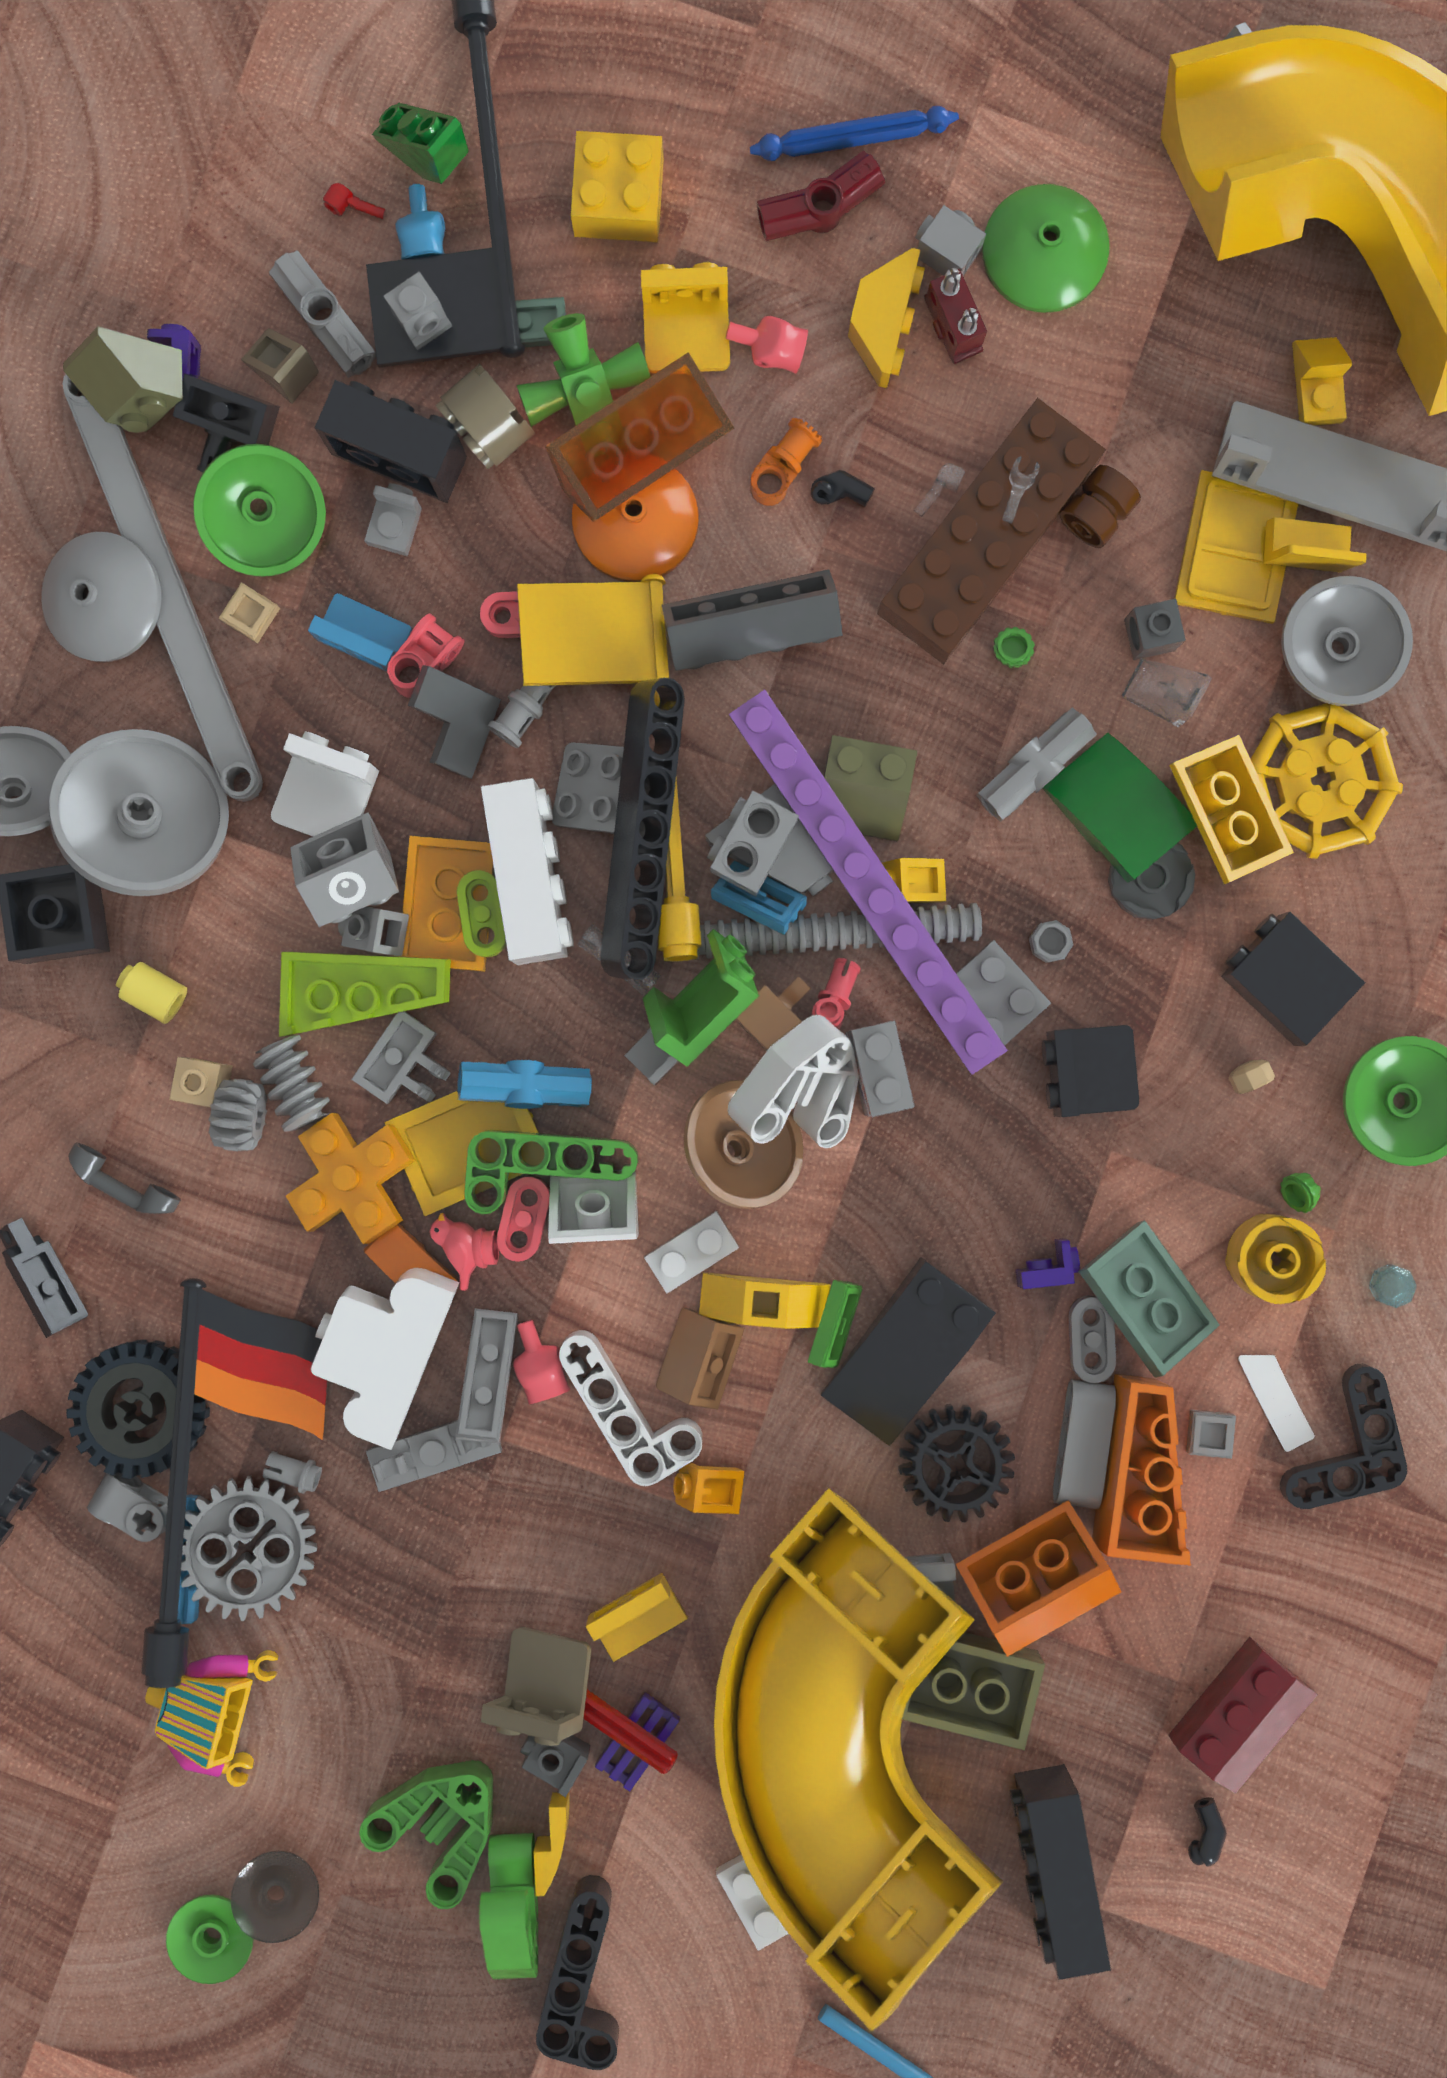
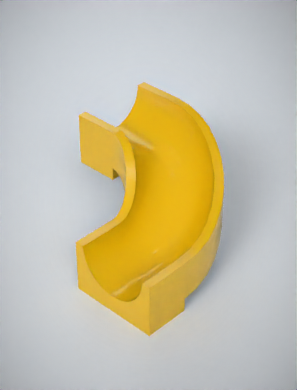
M1287 25L1265 29L1170 55L1160 138L1217 260L1221 261L1300 239L1305 219L1321 218L1337 225L1357 246L1384 295L1402 334L1397 354L1428 416L1446 412L1447 75L1425 60L1389 42L1357 31L1324 25Z

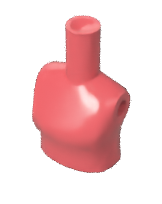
M765 316L761 319L756 329L730 322L725 339L751 346L752 360L759 367L780 368L796 374L804 354L808 330L795 327L778 317Z
M533 1320L518 1324L517 1328L525 1351L514 1359L513 1367L517 1379L524 1388L528 1404L538 1403L568 1392L571 1388L567 1383L564 1369L559 1359L560 1348L555 1345H541Z

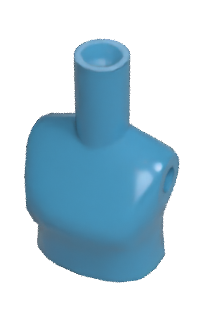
M410 185L408 191L411 214L398 219L395 224L396 233L401 245V260L444 254L445 222L443 215L438 211H427L424 185Z

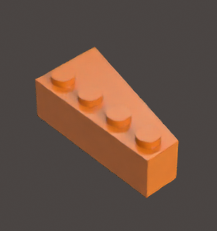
M1115 1374L1113 1382L1116 1389L1114 1420L1103 1497L1099 1509H1096L1092 1539L1098 1549L1107 1557L1191 1566L1190 1551L1186 1548L1185 1539L1187 1521L1186 1511L1182 1509L1180 1485H1183L1182 1469L1178 1466L1176 1449L1179 1441L1173 1387L1155 1378Z

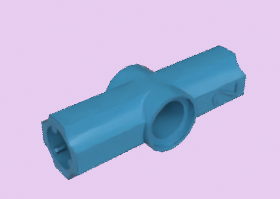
M533 1060L507 1061L506 1064L461 1062L457 1084L458 1100L504 1103L506 1107L520 1109L541 1108L543 1105L587 1107L591 1095L592 1078L590 1069L544 1066L543 1062Z

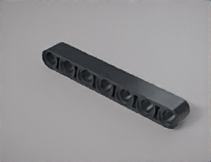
M672 678L641 681L632 688L629 696L600 956L603 970L609 976L615 978L644 979L653 971L656 961L685 703L682 686ZM655 691L658 692V695L660 697V703L658 707L656 706L654 701ZM651 734L653 735L655 740V747L653 751L651 750V747L649 745V738ZM646 777L650 782V790L648 794L644 789V782ZM641 821H643L645 825V834L643 838L641 837L639 832ZM637 864L640 868V878L638 881H636L634 874ZM632 908H634L636 914L633 924H631L629 916ZM629 951L631 961L630 965L626 968L625 956Z

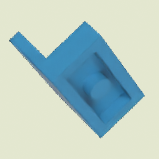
M337 593L334 595L324 619L315 615L308 632L317 641L387 672L391 657L395 655L408 639L412 628L408 624Z

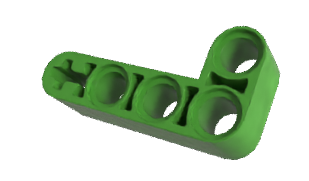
M487 1130L474 1136L468 1147L465 1201L469 1208L476 1213L489 1214L497 1210L506 1200L509 1172L616 1181L624 1180L630 1177L636 1170L639 1161L638 1152L631 1143L621 1139ZM484 1138L494 1139L500 1145L501 1153L497 1161L488 1162L479 1155L478 1147ZM534 1141L542 1146L544 1158L540 1164L530 1165L523 1160L521 1150L526 1142ZM576 1144L586 1150L588 1160L585 1166L572 1168L567 1165L564 1160V1152L568 1146ZM594 1145L603 1147L600 1155L604 1156L614 1155L616 1148L623 1149L624 1156L631 1158V1164H624L622 1171H615L613 1163L600 1162L599 1167L601 1171L592 1170L596 1159ZM486 1181L495 1186L497 1199L493 1204L486 1205L477 1200L475 1189L479 1182Z

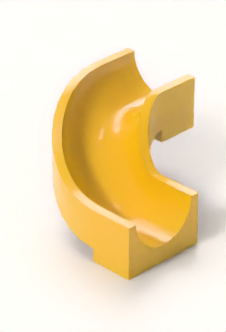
M828 1488L771 1553L769 1557L773 1561L753 1586L735 1620L724 1651L716 1689L714 1715L715 1754L722 1798L731 1829L745 1864L762 1896L785 1930L807 1954L808 1958L805 1962L860 2020L873 2031L890 2017L920 1976L974 1913L994 1894L1003 1881L925 1803L910 1778L901 1748V1721L910 1696L975 1619L899 1553L847 1500Z

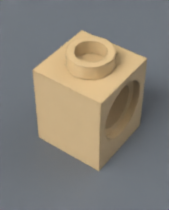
M177 1057L169 1100L211 1107L210 1105L214 1101V1092L219 1088L223 1080H230L233 1065L191 1057Z

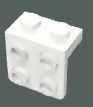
M304 731L301 738L289 733L283 750L289 753L292 758L271 811V818L277 824L312 837L363 815L379 770L367 762L368 754L357 749L345 746L342 753L328 748L329 740L316 734Z

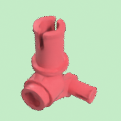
M845 958L835 959L834 967L825 990H821L818 993L819 1001L815 1003L811 1016H824L837 1029H840L842 1026L844 1011L848 1010L851 1006L849 996L857 975L861 971L860 966L851 961L846 975L842 976L847 961Z

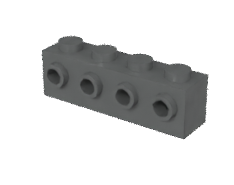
M829 569L661 605L675 671L698 669L706 664L725 660L736 661L753 654L767 651L779 652L791 646L810 642L822 643L830 638L843 636L837 589Z

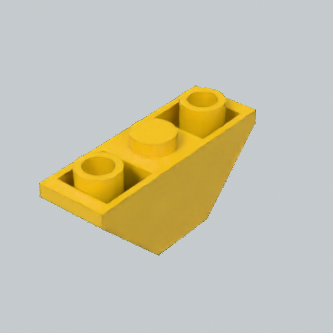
M911 248L860 279L848 337L879 387L887 388L890 374L899 376L905 350L897 348L900 333L909 335L915 308L907 307L910 292L919 294L925 267L917 266L920 249Z
M703 1272L699 1314L707 1318L741 1325L784 1329L818 1328L831 1284Z

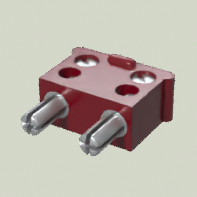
M951 268V272L948 270L946 275L930 281L924 299L934 320L932 323L938 338L943 340L953 364H956L983 352L982 345L987 329L960 268Z

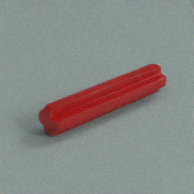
M587 1689L584 1720L661 1774H666L672 1769L678 1757L677 1751Z

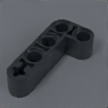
M597 1875L583 1877L577 1882L574 1889L536 2034V2043L543 2055L591 2070L606 2069L614 2062L617 2056L619 2025L611 2014L585 2006L609 1918L612 1896L608 1882ZM595 1899L597 1901L594 1904L591 1919L584 1917L588 1900ZM582 1939L590 1947L583 1951L576 1950L570 1945V1942ZM572 1982L579 1989L574 1992H566L559 1987V1984ZM553 2024H560L567 2031L562 2034H555L547 2027ZM593 2036H603L609 2042L604 2045H595L589 2039Z

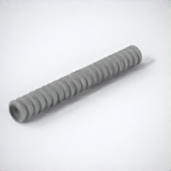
M971 903L969 908H965L963 904H957V907L951 909L950 905H944L943 909L939 910L936 905L931 906L930 910H924V907L920 906L914 911L936 944L939 943L940 939H945L946 943H951L953 938H958L959 942H965L966 937H971L972 941H978L982 935L981 910L977 903ZM851 911L848 916H844L843 912H838L837 916L831 917L830 913H824V917H817V914L813 913L810 915V918H804L803 914H798L794 923H789V929L785 935L759 922H751L750 918H744V922L737 923V919H731V923L724 924L723 919L718 920L717 924H710V920L704 921V925H700L702 947L698 948L697 959H699V955H706L707 959L713 957V952L707 938V934L712 929L724 937L727 935L735 937L745 947L747 956H752L753 951H759L760 955H765L768 950H772L773 954H779V950L786 949V953H792L793 949L799 948V952L802 953L806 952V948H812L813 952H817L819 947H826V951H831L833 946H839L840 950H845L846 945H852L853 949H858L860 944H865L866 948H872L874 943H878L879 947H884L864 915H858L857 911Z

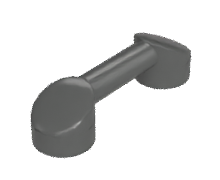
M76 1142L68 1155L74 1171L85 1183L135 1209L137 1212L149 1214L173 1213L181 1201L174 1193L154 1184H150L143 1195L103 1173L100 1169L107 1158L89 1146Z

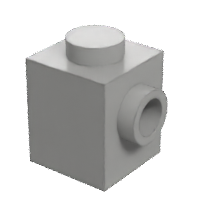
M943 205L935 218L931 215L927 216L915 238L919 240V260L941 275H946L948 270L951 272V268H960L964 276L981 252L986 233L977 228L973 220L966 213L960 210L952 211Z

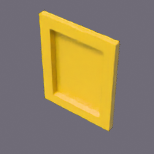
M1201 470L1199 472L1174 599H1177V604L1181 606L1273 624L1276 618L1286 566L1264 564L1266 521L1274 517L1295 519L1298 503L1212 476L1213 472Z
M457 1091L384 1122L385 1125L395 1126L416 1160L404 1169L424 1216L465 1199L467 1153L470 1141L474 1136L487 1130L539 1133L533 1121V1114L529 1109L506 1107L504 1103L460 1101L458 1100ZM484 1138L479 1144L478 1151L482 1159L488 1162L497 1161L501 1153L500 1145L497 1141L491 1138ZM529 1141L522 1146L521 1156L527 1164L538 1165L543 1161L544 1150L539 1143ZM509 1172L508 1180L518 1177L523 1173ZM486 1181L479 1182L475 1189V1195L494 1187V1185Z

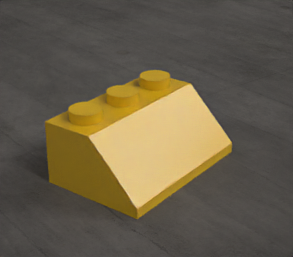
M1239 735L1169 765L1224 885L1294 853Z

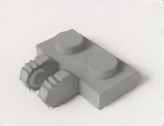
M405 1011L395 1015L351 1080L386 1104L391 1102L402 1085L422 1099L431 1102L436 1094L432 1092L429 1086L418 1082L410 1077L409 1074L417 1063L428 1069L429 1073L436 1078L445 1081L451 1072L424 1054L438 1033Z

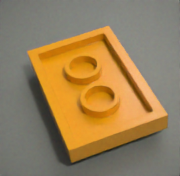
M409 836L402 912L409 914L402 957L451 959L450 969L485 972L486 957H481L471 952L464 942L457 886L461 878L471 871L482 870L494 876L490 843ZM478 886L473 891V897L476 901H483L488 896V889L485 886ZM489 928L483 929L479 934V939L483 944H488Z

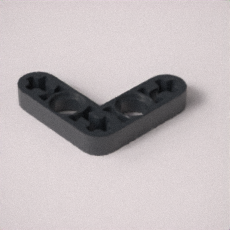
M1355 1364L1345 1371L1342 1378V1388L1358 1452L1296 1466L1287 1470L1281 1478L1280 1491L1283 1497L1293 1506L1300 1509H1311L1393 1489L1401 1485L1405 1480L1407 1463L1387 1382L1384 1375L1378 1369L1366 1364ZM1362 1374L1373 1379V1384L1367 1386L1369 1400L1376 1403L1380 1402L1379 1406L1368 1405L1364 1392L1355 1389V1384L1361 1382ZM1359 1404L1366 1405L1359 1409ZM1373 1414L1381 1415L1385 1421L1383 1433L1377 1437H1368L1364 1431L1365 1420ZM1385 1458L1389 1462L1394 1463V1467L1388 1469V1477L1385 1478V1476L1378 1472L1365 1474L1359 1463L1363 1462V1466L1371 1470L1382 1466L1381 1459ZM1342 1466L1350 1467L1354 1473L1353 1483L1346 1489H1338L1333 1484V1474ZM1301 1477L1309 1484L1321 1482L1322 1479L1327 1493L1324 1494V1490L1319 1486L1307 1488L1305 1490L1306 1497L1302 1498L1297 1493L1292 1492V1489L1298 1486V1479Z

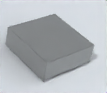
M1190 1409L1186 1452L1189 1455L1232 1459L1236 1416L1232 1413Z

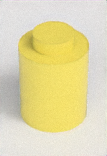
M143 962L137 963L134 967L128 965L122 971L116 983V987L120 989L119 998L163 1024H167L172 1020L182 1006L187 994V987Z

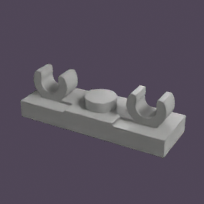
M458 1420L397 1439L392 1450L378 1445L369 1448L366 1454L378 1492L501 1453L503 1450L501 1443L456 1439Z

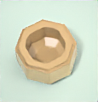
M1252 1060L1238 1066L1231 1072L1228 1078L1235 1093L1244 1094L1274 1080L1275 1075L1268 1061Z

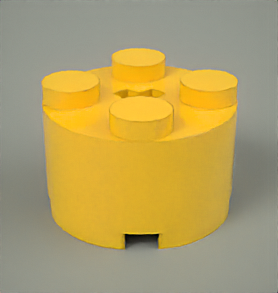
M1258 1214L1242 1223L1235 1230L1229 1241L1225 1258L1227 1269L1233 1280L1242 1290L1273 1304H1287L1308 1298L1320 1286L1326 1272L1323 1244L1318 1234L1302 1221L1275 1214ZM1274 1251L1277 1252L1278 1258L1281 1259L1278 1266L1273 1265V1261L1270 1259Z

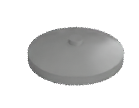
M130 729L109 732L93 738L77 748L64 761L57 772L51 788L49 820L54 840L60 852L80 875L112 892L131 896H155L170 893L191 884L210 868L224 844L228 829L229 806L227 795L220 784L216 771L198 751L181 740L163 733Z

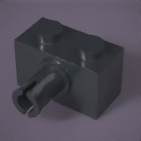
M184 374L182 381L183 399L176 404L173 417L205 428L204 431L208 433L197 470L204 472L215 458L231 449L233 442L269 445L280 406L204 377Z

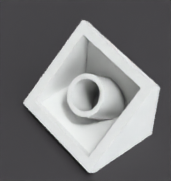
M635 1171L630 1177L617 1181L550 1176L549 1244L637 1239L639 1225Z

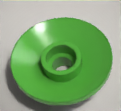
M203 1895L186 1902L171 1919L166 1934L167 1952L174 1967L186 1978L202 1984H216L235 1976L248 1961L254 1941L253 1928L245 1911L234 1901L219 1895ZM207 1928H215L220 1932L221 1937H210Z

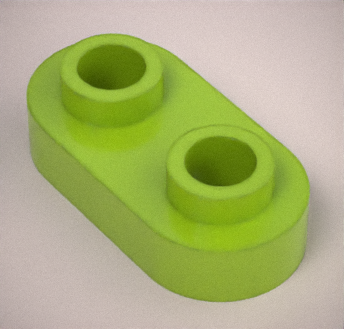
M471 871L461 878L457 886L464 942L467 948L474 954L481 957H493L502 952L506 947L496 878L486 871ZM478 886H485L488 889V896L483 901H476L473 897V891ZM485 928H491L494 931V939L488 944H483L479 939L480 932Z

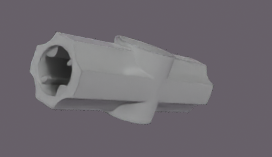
M299 251L286 252L277 259L273 268L269 271L271 278L307 323L312 334L321 341L347 377L360 375L368 369L376 358L375 350L339 305L335 295L325 287ZM323 308L332 309L331 315L324 320L314 319L315 314Z
M1073 707L1068 712H1065L1039 738L1035 736L1008 761L1009 765L977 793L976 796L983 807L1000 822L1005 817L1007 818L1034 791L1038 793L1065 768L1063 765L1097 735L1092 724L1082 713H1079Z

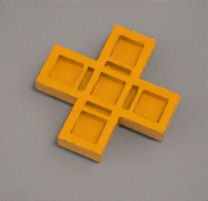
M330 1113L298 1136L319 1173L288 1193L286 1198L307 1232H314L343 1211L362 1244H370L403 1221L381 1184L416 1160L394 1125L387 1124L357 1145L339 1114Z

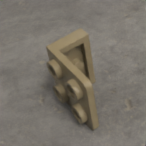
M527 1627L515 1629L511 1637L505 1695L483 1704L481 1723L496 1726V1731L504 1735H520L523 1733L534 1736L536 1743L548 1746L559 1745L562 1740L582 1731L591 1659L590 1645L585 1641Z

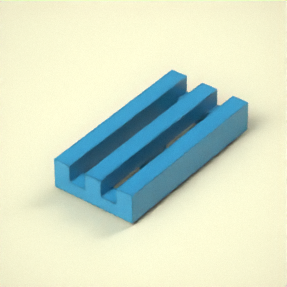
M733 861L729 866L735 872H745L749 869L736 861ZM766 877L756 897L722 878L711 889V899L783 935L788 931L789 923H794L797 919L798 911H803L807 905V896L769 877ZM766 893L789 904V906L787 907L766 897Z

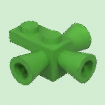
M568 314L552 320L545 325L543 330L560 360L553 362L558 379L516 385L530 426L533 427L568 405L587 458L626 445L627 443L610 390L652 384L649 369L639 343L636 342L601 364L594 349H589L584 314Z

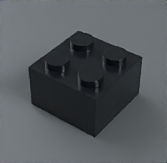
M70 864L0 875V907L8 961L31 964L110 952L101 887L80 875Z

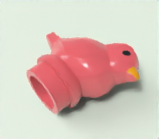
M440 1213L438 1219L431 1225V1238L443 1248L447 1258L459 1273V1288L461 1291L468 1289L470 1275L476 1266L487 1268L488 1265H497L499 1249L495 1230L486 1231L485 1228L474 1230L468 1223L453 1222L444 1213Z

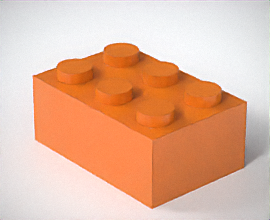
M1069 1500L956 1564L1007 1657L1121 1593L1109 1565Z

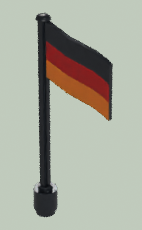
M188 1278L180 1283V1286L184 1287L159 1619L154 1620V1626L144 1630L141 1674L145 1675V1685L154 1688L181 1685L182 1675H185L187 1672L190 1629L181 1626V1620L177 1619L194 1395L240 1414L296 1426L314 1434L321 1440H323L327 1380L315 1376L311 1372V1367L322 1342V1339L315 1337L318 1329L298 1320L239 1306L203 1290L202 1288L206 1287V1283L198 1278Z

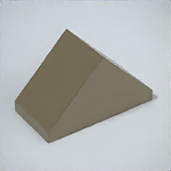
M270 328L262 334L241 359L291 404L319 373L308 351L301 344Z

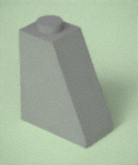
M775 784L760 794L794 813ZM763 812L753 814L748 821L751 830L758 834H765L774 826L772 818ZM726 819L707 833L705 839L709 846L712 848L719 835L727 838L734 823ZM798 819L767 877L801 894L809 891L812 896H815L833 882L829 875L834 871ZM737 850L729 855L731 859L748 868L753 864L751 856L746 851Z

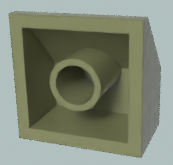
M98 326L63 363V371L104 421L120 425L129 432H147L183 399L182 350Z
M832 735L824 772L825 780L862 835L898 842L910 795L918 750Z

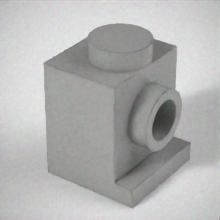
M420 271L384 295L394 317L417 350L452 327L439 299Z
M370 907L359 909L353 912L349 918L338 924V930L342 936L341 946L402 957L409 914ZM384 919H388L386 943L383 945L380 944Z

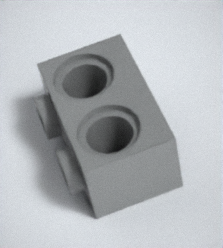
M752 791L748 800L740 797L728 818L729 821L734 823L727 838L720 835L717 837L707 856L708 859L713 861L710 872L756 897L795 827L799 816L755 791ZM758 812L768 814L773 820V828L765 834H758L752 831L748 821L753 814ZM737 850L746 851L752 858V866L745 872L733 871L727 863V859L732 852Z

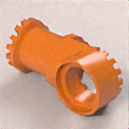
M793 417L790 420L788 432L777 446L770 447L751 474V494L762 505L773 506L785 498L788 487L801 471V462L813 447L818 448L822 443V437L817 434L816 430H813L814 427L810 426L808 429V423L806 421L803 422L802 419ZM773 474L780 479L782 486L776 493L766 494L758 488V479L762 475Z

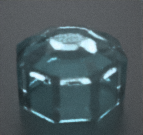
M1387 1264L1374 1271L1369 1287L1376 1301L1398 1308L1412 1301L1417 1285L1409 1270Z

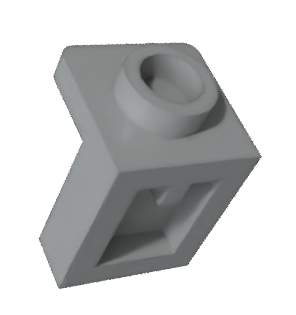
M390 483L388 488L375 485L373 495L376 498V503L364 541L369 546L408 557L422 507L417 498L413 496V491L404 486Z

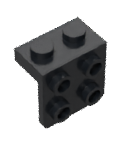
M1117 1025L1046 1032L1047 1040L1042 1041V1056L1044 1065L1049 1066L1051 1083L1046 1084V1101L1048 1109H1053L1054 1117L1134 1110L1139 1106L1134 1034L1130 1026Z

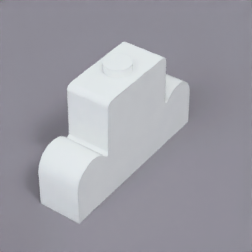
M413 1268L400 1276L391 1291L390 1300L351 1285L345 1289L338 1299L333 1314H324L315 1336L322 1339V1342L311 1367V1372L315 1376L355 1391L343 1414L344 1425L351 1434L392 1450L460 1282L427 1269Z

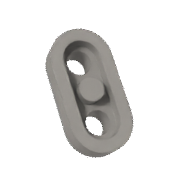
M1092 1295L1077 1299L1069 1310L1071 1367L1077 1376L1089 1383L1104 1382L1113 1374L1116 1367L1115 1322L1098 1298ZM1089 1309H1094L1097 1313L1095 1322L1085 1324L1083 1314ZM1090 1352L1098 1354V1362L1093 1367H1087L1084 1361L1086 1355Z

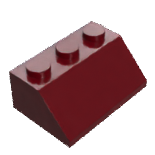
M1249 1637L1168 1736L1178 1751L1208 1777L1230 1791L1237 1793L1318 1694Z

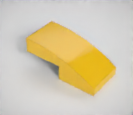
M558 1792L552 1793L549 1804L550 1836H537L533 1852L536 1896H545L558 1869L568 1826L569 1792L566 1797Z

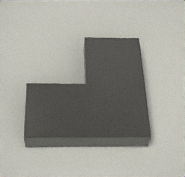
M422 665L408 706L444 722L430 763L464 778L472 779L490 731L487 725L491 720H494L501 699L433 667Z

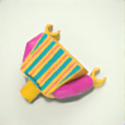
M271 1650L263 1651L256 1657V1660H248L247 1655L210 1656L189 1663L186 1674L182 1675L181 1685L171 1688L149 1687L147 1689L146 1703L160 1709L155 1726L156 1736L167 1743V1747L181 1768L214 1777H219L221 1773L226 1774L227 1781L234 1787H240L247 1782L248 1774L238 1772L235 1768L252 1769L254 1759L245 1752L234 1755L253 1682L252 1679L246 1678L247 1673H254L260 1681L272 1680L277 1675V1671H263L259 1664L263 1660H278L279 1656L276 1652Z

